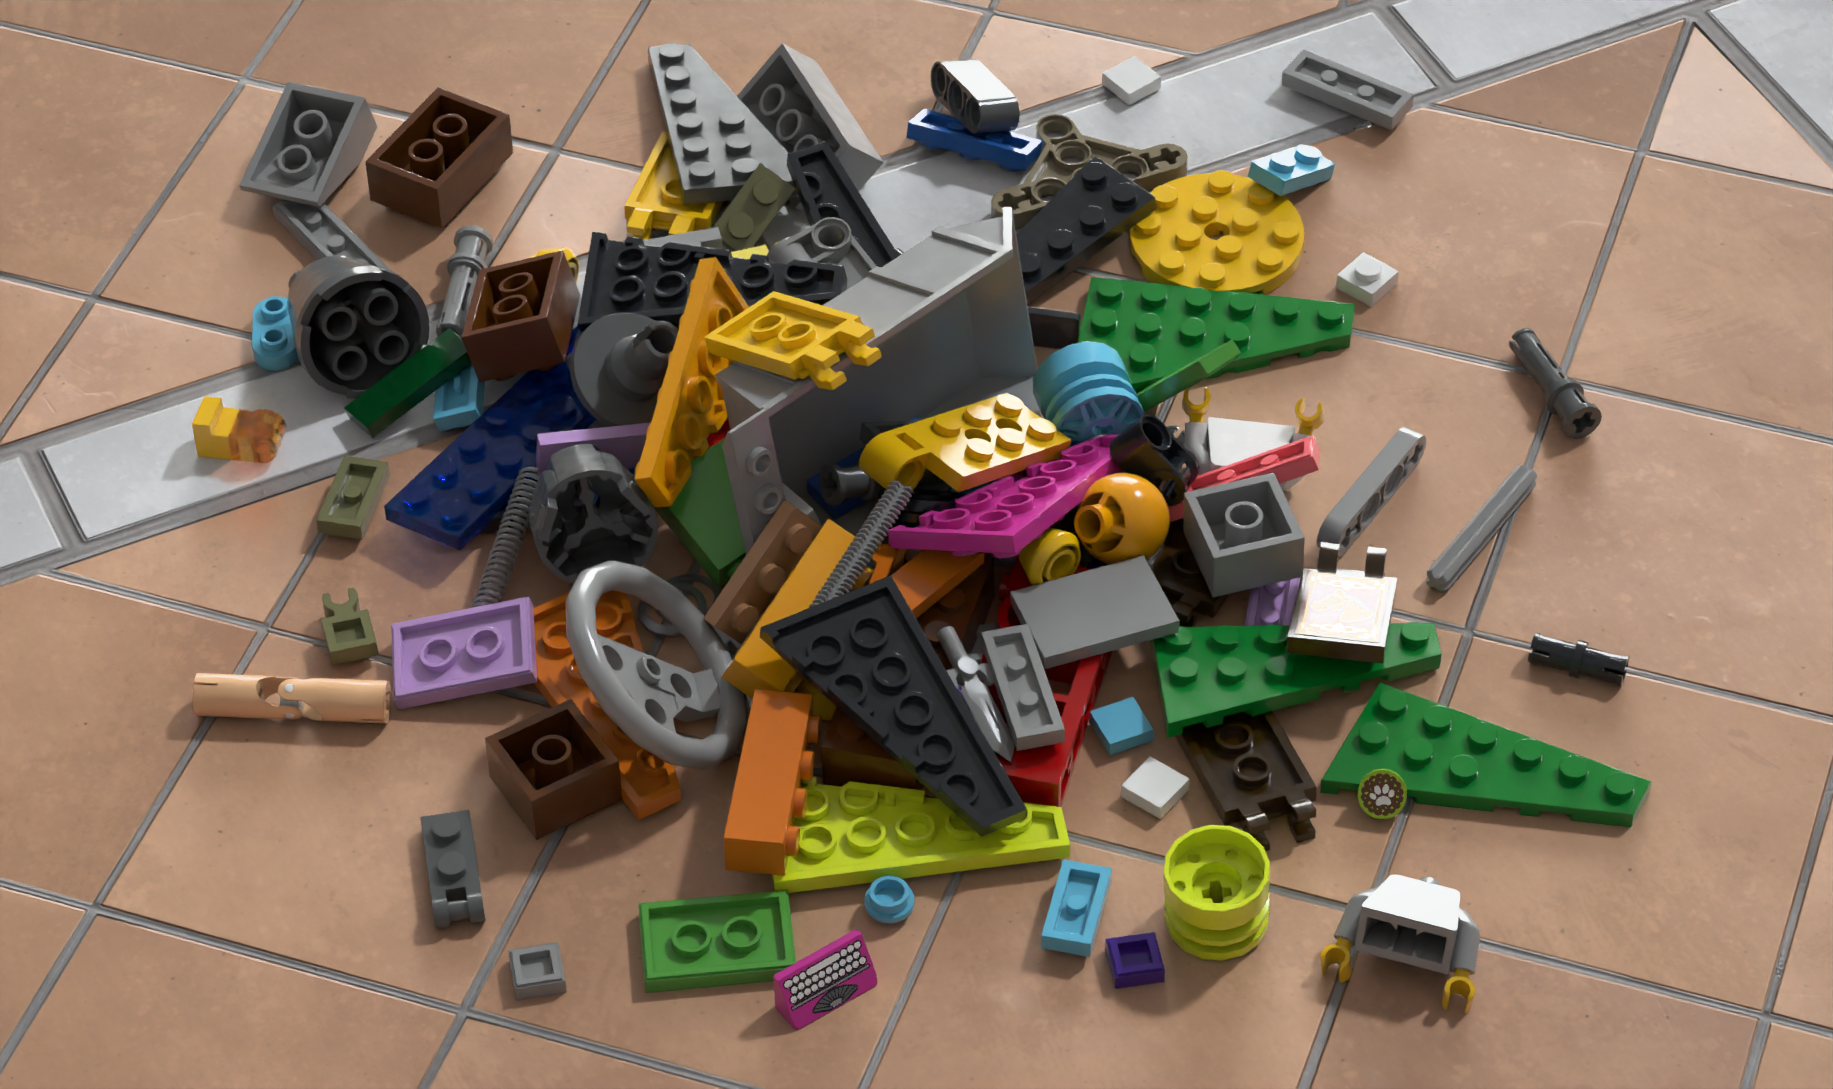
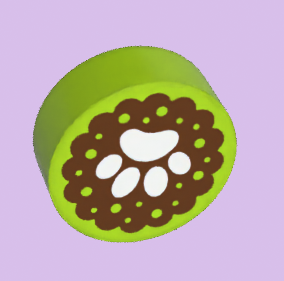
M1376 769L1366 774L1361 780L1358 787V801L1363 811L1369 816L1376 819H1388L1397 815L1405 806L1407 787L1404 780L1396 772L1389 769Z

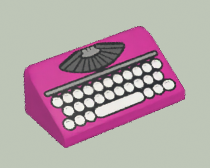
M858 929L853 930L776 973L773 976L775 1008L792 1028L799 1030L874 988L878 984L877 974L862 933Z

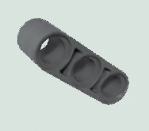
M951 60L934 63L930 79L933 94L971 133L1010 132L1016 130L1020 115L1016 97L979 60Z

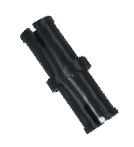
M1535 633L1530 647L1533 650L1529 652L1528 662H1535L1569 671V677L1579 679L1581 674L1615 683L1618 686L1623 685L1627 673L1625 667H1628L1629 656H1620L1588 647V642L1578 640L1574 644L1543 636L1540 633Z

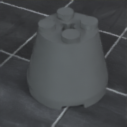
M344 255L329 256L313 261L302 270L294 273L289 280L290 290L287 305L299 360L311 378L318 385L329 391L345 395L349 399H356L428 343L430 327L426 306L418 292L404 278L393 271L356 261Z

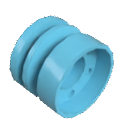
M1087 341L1068 345L1052 353L1040 364L1033 377V394L1044 419L1052 422L1057 430L1072 440L1070 447L1099 434L1119 435L1145 415L1138 401V396L1131 385L1130 377L1122 359L1115 349L1104 343Z

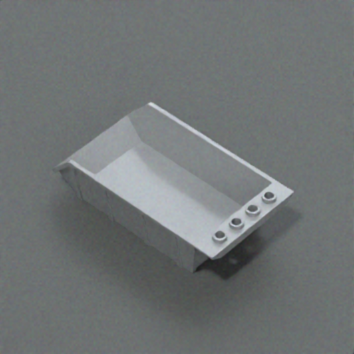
M1003 207L1002 217L950 228L938 226L931 231V236L885 266H876L869 271L868 277L823 305L860 316L862 324L873 328L875 337L865 344L870 348L876 347L880 349L882 358L870 366L854 364L845 352L838 355L840 361L830 368L835 372H844L847 381L836 389L818 388L809 375L804 379L797 378L793 380L733 361V364L716 374L717 383L722 387L730 425V431L727 432L722 446L746 555L783 500L786 501L782 483L814 509L822 526L829 518L856 537L859 529L862 528L861 526L864 525L868 519L867 517L870 516L876 503H878V497L874 500L866 501L834 520L807 492V479L820 473L821 468L825 464L837 463L866 446L859 440L862 422L912 420L915 417L923 420L1004 393L1016 396L1027 408L1041 417L1040 409L1033 394V377L1037 372V363L1012 207ZM940 483L918 486L914 489L951 492L952 487L948 484Z

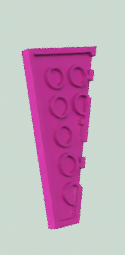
M1099 434L1061 451L1062 460L1048 463L1037 462L1026 467L1027 477L1014 482L1013 477L1006 476L955 499L956 508L940 512L931 510L919 516L920 525L915 528H906L903 525L887 530L890 548L951 551L953 556H968L976 552L992 553L995 558L1014 557L1020 554L1021 549L1032 540L1041 537L1047 528L1055 522L1064 519L1066 513L1082 502L1085 492L1095 481L1107 475L1124 471L1114 461L1109 447L1111 440L1118 436V434Z

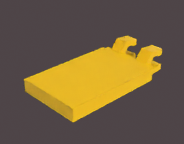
M662 131L624 205L627 233L632 234V237L642 238L643 240L651 239L653 228L669 231L668 236L709 229L723 201L683 203L667 135L664 131Z
M775 291L704 337L711 354L793 380L797 378L804 379L809 375L818 388L834 390L847 381L844 372H835L830 368L840 361L838 355L845 352L854 364L870 366L882 358L880 349L876 347L870 348L865 344L874 338L875 334L873 328L862 324L860 316Z

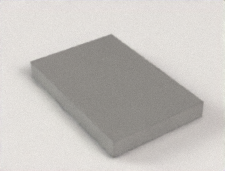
M1144 555L1010 592V604L1021 625H1029L1044 669L1179 632V619Z

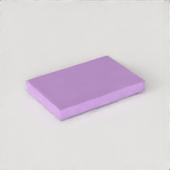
M529 596L391 624L393 700L398 710L537 682L534 609Z

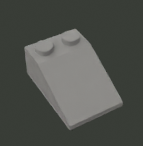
M287 82L239 185L241 190L320 207L362 161L377 129L366 98Z

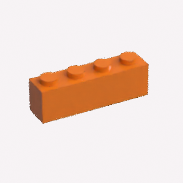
M754 690L724 833L725 870L785 876L788 857L797 856L800 827L795 826L796 818L804 819L807 789L802 788L803 780L812 781L815 756L814 752L809 750L811 744H819L822 726L821 715H814L813 694Z

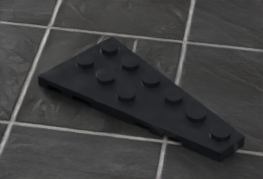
M592 232L577 325L582 334L593 322L604 316L615 313H635L655 321H666L679 327V320L684 314L690 294V283L695 277L700 259L716 257L749 307L773 291L824 305L846 291L847 275L844 266L796 259L788 264L770 262L767 255L752 254L750 259L733 257L730 250L668 242L662 247L644 245L642 238L627 237L625 242L608 240L606 233Z

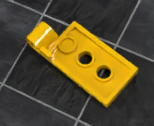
M1004 393L878 434L864 448L860 456L859 467L886 490L892 481H899L903 486H910L913 490L927 468L957 492H961L1020 472L1037 462L1046 463L1061 458L1060 452L1068 449L1072 440L1057 430L1052 422L1041 418L1027 408L1019 398Z

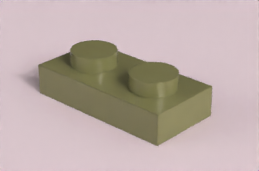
M760 163L713 226V228H719L722 245L732 252L753 248L792 195L795 187Z
M344 456L316 519L318 533L363 540L390 476L388 462Z

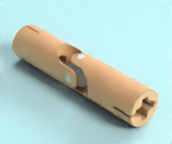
M197 673L193 684L192 702L195 716L265 719L308 718L318 721L386 724L389 721L391 710V685L389 681L335 678H310L304 680L296 677ZM278 692L280 705H273L265 701L270 695Z

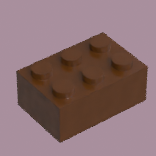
M438 87L365 161L370 200L443 228L513 154L510 115Z
M563 250L479 270L461 336L479 383L493 379L505 381L519 373L536 369L538 371H548L559 364L565 363L580 293Z

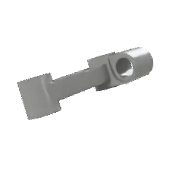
M836 217L821 219L816 224L796 235L782 239L767 254L769 261L773 263L788 264L796 259L844 266L847 275L846 290L868 277L869 271L876 267L875 263L852 236L849 225L844 220Z

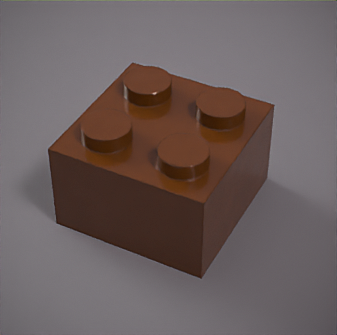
M572 699L485 738L490 778L536 840L622 800L619 761Z

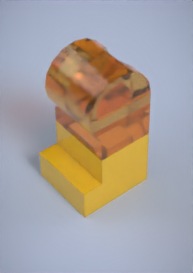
M204 396L192 423L197 456L255 463L270 462L276 457L286 433L287 425L285 420L274 411L257 409L249 412V410L223 407L222 398Z

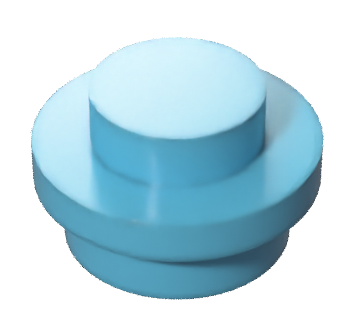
M883 876L876 879L867 890L864 897L865 910L871 918L878 922L897 923L906 919L914 909V894L903 879L896 876Z

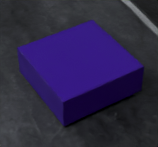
M1155 932L1105 939V952L1115 989L1165 982V968Z

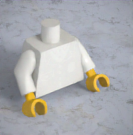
M1205 387L1204 402L1199 405L1189 401V388L1185 389L1182 408L1189 416V423H1185V448L1193 453L1199 462L1200 469L1198 475L1309 436L1312 437L1313 430L1318 429L1324 422V411L1321 402L1319 401L1318 410L1315 415L1305 417L1302 415L1305 410V400L1301 398L1295 405V413L1300 425L1298 433H1295V426L1208 417V423H1203V415L1207 413L1211 399L1209 389ZM1306 475L1279 484L1282 491H1287Z

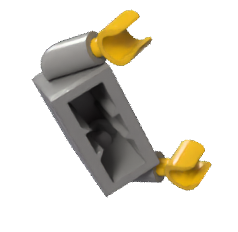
M1390 875L1379 887L1355 894L1348 901L1334 934L1337 942L1324 947L1321 951L1322 975H1326L1327 969L1331 964L1341 963L1339 979L1341 983L1347 981L1352 974L1349 952L1351 946H1354V950L1447 975L1450 970L1454 972V977L1446 982L1441 1000L1444 1010H1447L1450 995L1459 994L1466 999L1464 1012L1466 1014L1471 1009L1475 995V986L1469 980V975L1475 974L1480 931L1469 913L1459 908L1460 893L1457 890L1443 887L1436 879L1431 877L1416 880L1401 875Z

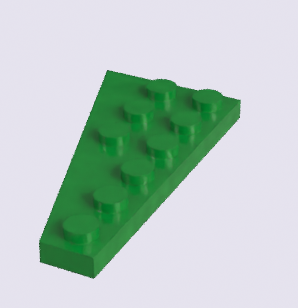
M1418 622L1390 623L1383 664L1287 653L1290 625L1179 626L1178 633L1150 640L1166 738L1181 735L1183 727L1203 722L1205 727L1208 728L1223 724L1224 716L1240 712L1255 716L1318 700L1322 691L1340 687L1342 692L1345 693L1360 689L1361 681L1377 677L1386 681H1392L1439 669L1442 653L1435 624Z
M1380 682L1323 776L1320 793L1338 795L1339 788L1358 790L1359 784L1366 774L1376 769H1389L1400 775L1406 784L1407 796H1411L1417 804L1493 812V806L1519 808L1520 815L1538 817L1539 811L1567 814L1571 821L1632 827L1649 795L1651 781Z

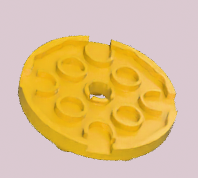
M1225 170L1185 176L1155 187L1150 194L1155 196L1156 210L1130 228L1129 245L1131 256H1135L1142 266V274L1152 283L1204 288L1210 291L1246 293L1260 291L1261 294L1265 295L1280 287L1294 274L1303 255L1304 226L1301 216L1294 205L1284 195L1279 196L1248 177L1233 175ZM1220 231L1223 232V236L1218 240L1208 238L1209 236L1219 235Z

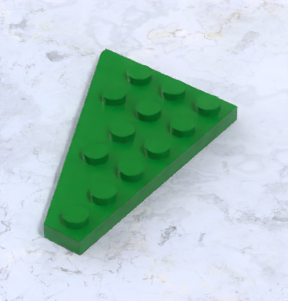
M1091 277L1078 343L1087 341L1104 343L1115 349L1125 365L1133 389L1138 394L1153 383L1233 339L1241 352L1238 354L1239 357L1205 378V380L1217 378L1229 372L1239 373L1270 366V359L1297 353L1300 359L1313 356L1321 351L1331 352L1349 348L1355 304L1246 292L1211 291L1204 288Z

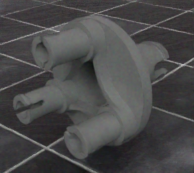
M615 313L596 320L581 334L574 345L572 353L567 356L566 364L579 400L596 419L587 429L651 423L657 404V394L662 387L667 371L668 357L670 352L673 351L678 334L676 326L666 321H655L635 313Z

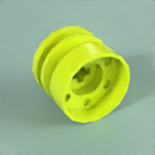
M1207 825L1192 829L1175 840L1166 854L1164 864L1165 925L1170 938L1184 952L1204 960L1224 961L1245 955L1259 945L1267 932L1269 923L1270 862L1264 847L1253 836L1232 826Z

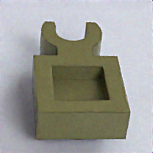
M354 588L348 589L349 600L343 604L333 603L329 593H324L322 597L326 618H322L321 622L332 665L378 656L377 642L368 609L360 611L358 593Z

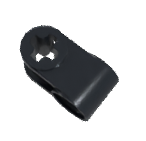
M1151 414L1143 415L1110 442V453L1117 465L1130 474L1138 475L1150 481L1161 492L1167 506L1180 504L1184 499V493L1188 491V485L1199 474L1200 466L1195 455L1187 450L1169 432L1168 428L1159 418ZM1185 463L1186 468L1184 469L1183 473L1179 472L1181 467ZM1162 481H1167L1163 489L1160 490L1159 487Z

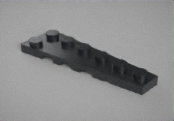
M827 141L787 154V168L810 227L821 219L836 217L844 220L849 225L852 236L876 266L883 267L899 256Z
M1097 156L1091 159L1016 234L1027 305L1155 211V196Z

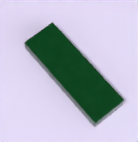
M450 328L345 406L344 410L349 419L370 437L373 438L471 364L462 338Z

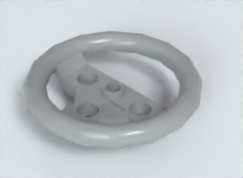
M609 560L581 571L565 602L567 639L581 677L605 714L638 746L671 765L706 770L732 758L737 751L747 726L745 695L735 686L721 678L731 663L732 658L712 625L703 619L704 615L675 586L644 567ZM612 590L632 594L657 609L685 637L704 666L705 671L689 672L597 634L596 605L601 595ZM717 715V723L712 735L702 740L683 737L676 733L673 718L687 723Z

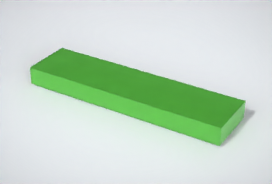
M1233 339L1137 394L1138 401L1143 411L1146 412L1211 376L1238 358V354L1241 352Z

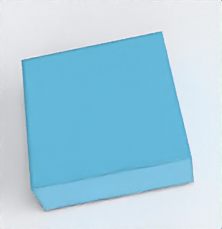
M1134 697L1089 711V723L1109 756L1152 742L1154 739V729Z

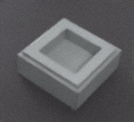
M558 942L508 950L516 1000L567 992Z

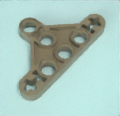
M1060 114L1046 115L1036 125V139L1042 141L1039 158L1023 184L1003 189L992 197L991 219L1002 217L1003 207H1012L1015 230L1022 229L1049 202L1041 200L1040 197L1056 195L1095 156L1120 173L1131 172L1138 174L1139 177L1130 180L1150 192L1157 186L1185 177L1187 175L1188 155L1182 147L1176 144H1160L1139 150L1082 135L1069 117ZM1056 131L1064 133L1065 136L1054 138L1048 137L1045 134ZM1074 157L1079 158L1083 161L1076 164L1065 163L1062 160L1065 158Z

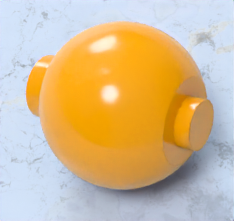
M1130 473L1111 474L1095 481L1085 492L1082 502L1078 504L1074 520L1075 531L1084 548L1095 559L1107 565L1143 555L1147 561L1159 551L1165 542L1170 525L1169 509L1158 488L1147 479Z

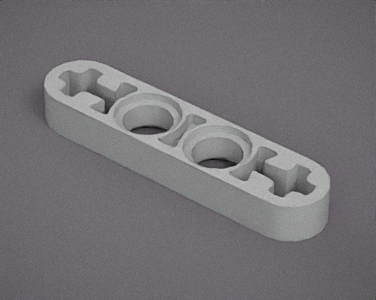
M1402 427L1396 432L1326 516L1317 536L1318 548H1320L1321 542L1340 544L1338 557L1343 556L1419 464L1426 447V437L1406 427Z

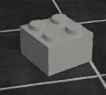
M1274 472L1184 493L1183 532L1212 597L1303 577L1305 537Z

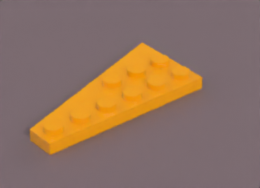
M716 257L700 259L695 277L690 283V294L684 314L679 320L678 334L673 351L670 352L668 357L667 371L662 387L657 394V404L651 424L646 431V441L642 455L635 468L634 479L654 507L672 506L692 474V460L694 457L704 455L709 447L706 440L709 433L718 432L728 417L722 387L717 383L716 374L733 364V360L709 353L704 337L749 308V306Z

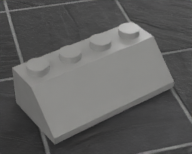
M783 43L737 95L789 154L827 141L858 191L884 163L817 61ZM791 195L789 200L793 206L800 211L804 210L799 196Z

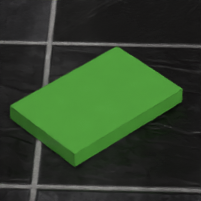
M788 890L638 903L646 993L774 981L773 976L776 973L796 963Z

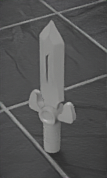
M948 626L941 629L937 633V638L953 668L946 671L957 690L959 685L963 686L960 691L992 750L1011 762L1015 744L1011 732L987 687L992 686L995 682L990 664H978L973 658L968 657L954 627Z

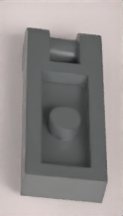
M464 810L420 817L435 929L450 927V922L470 919V924L485 922L470 811Z

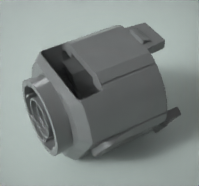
M594 444L570 446L550 456L547 469L541 473L536 484L528 515L534 542L543 563L553 574L573 585L581 571L609 560L642 567L653 551L658 533V521L654 505L637 485L634 479L635 476L614 455L602 452ZM594 490L598 493V499L596 503L593 502L595 497ZM576 492L579 499L584 503L581 508L573 504V497Z

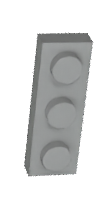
M1304 49L1282 72L1281 85L1389 130H1392L1413 107L1414 94Z
M1023 624L981 632V646L986 661L991 666L995 680L994 684L1016 750L1020 751L1065 742V728L1029 625Z

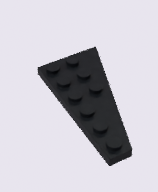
M892 576L761 627L760 638L978 835L981 837L1025 819L1026 806Z

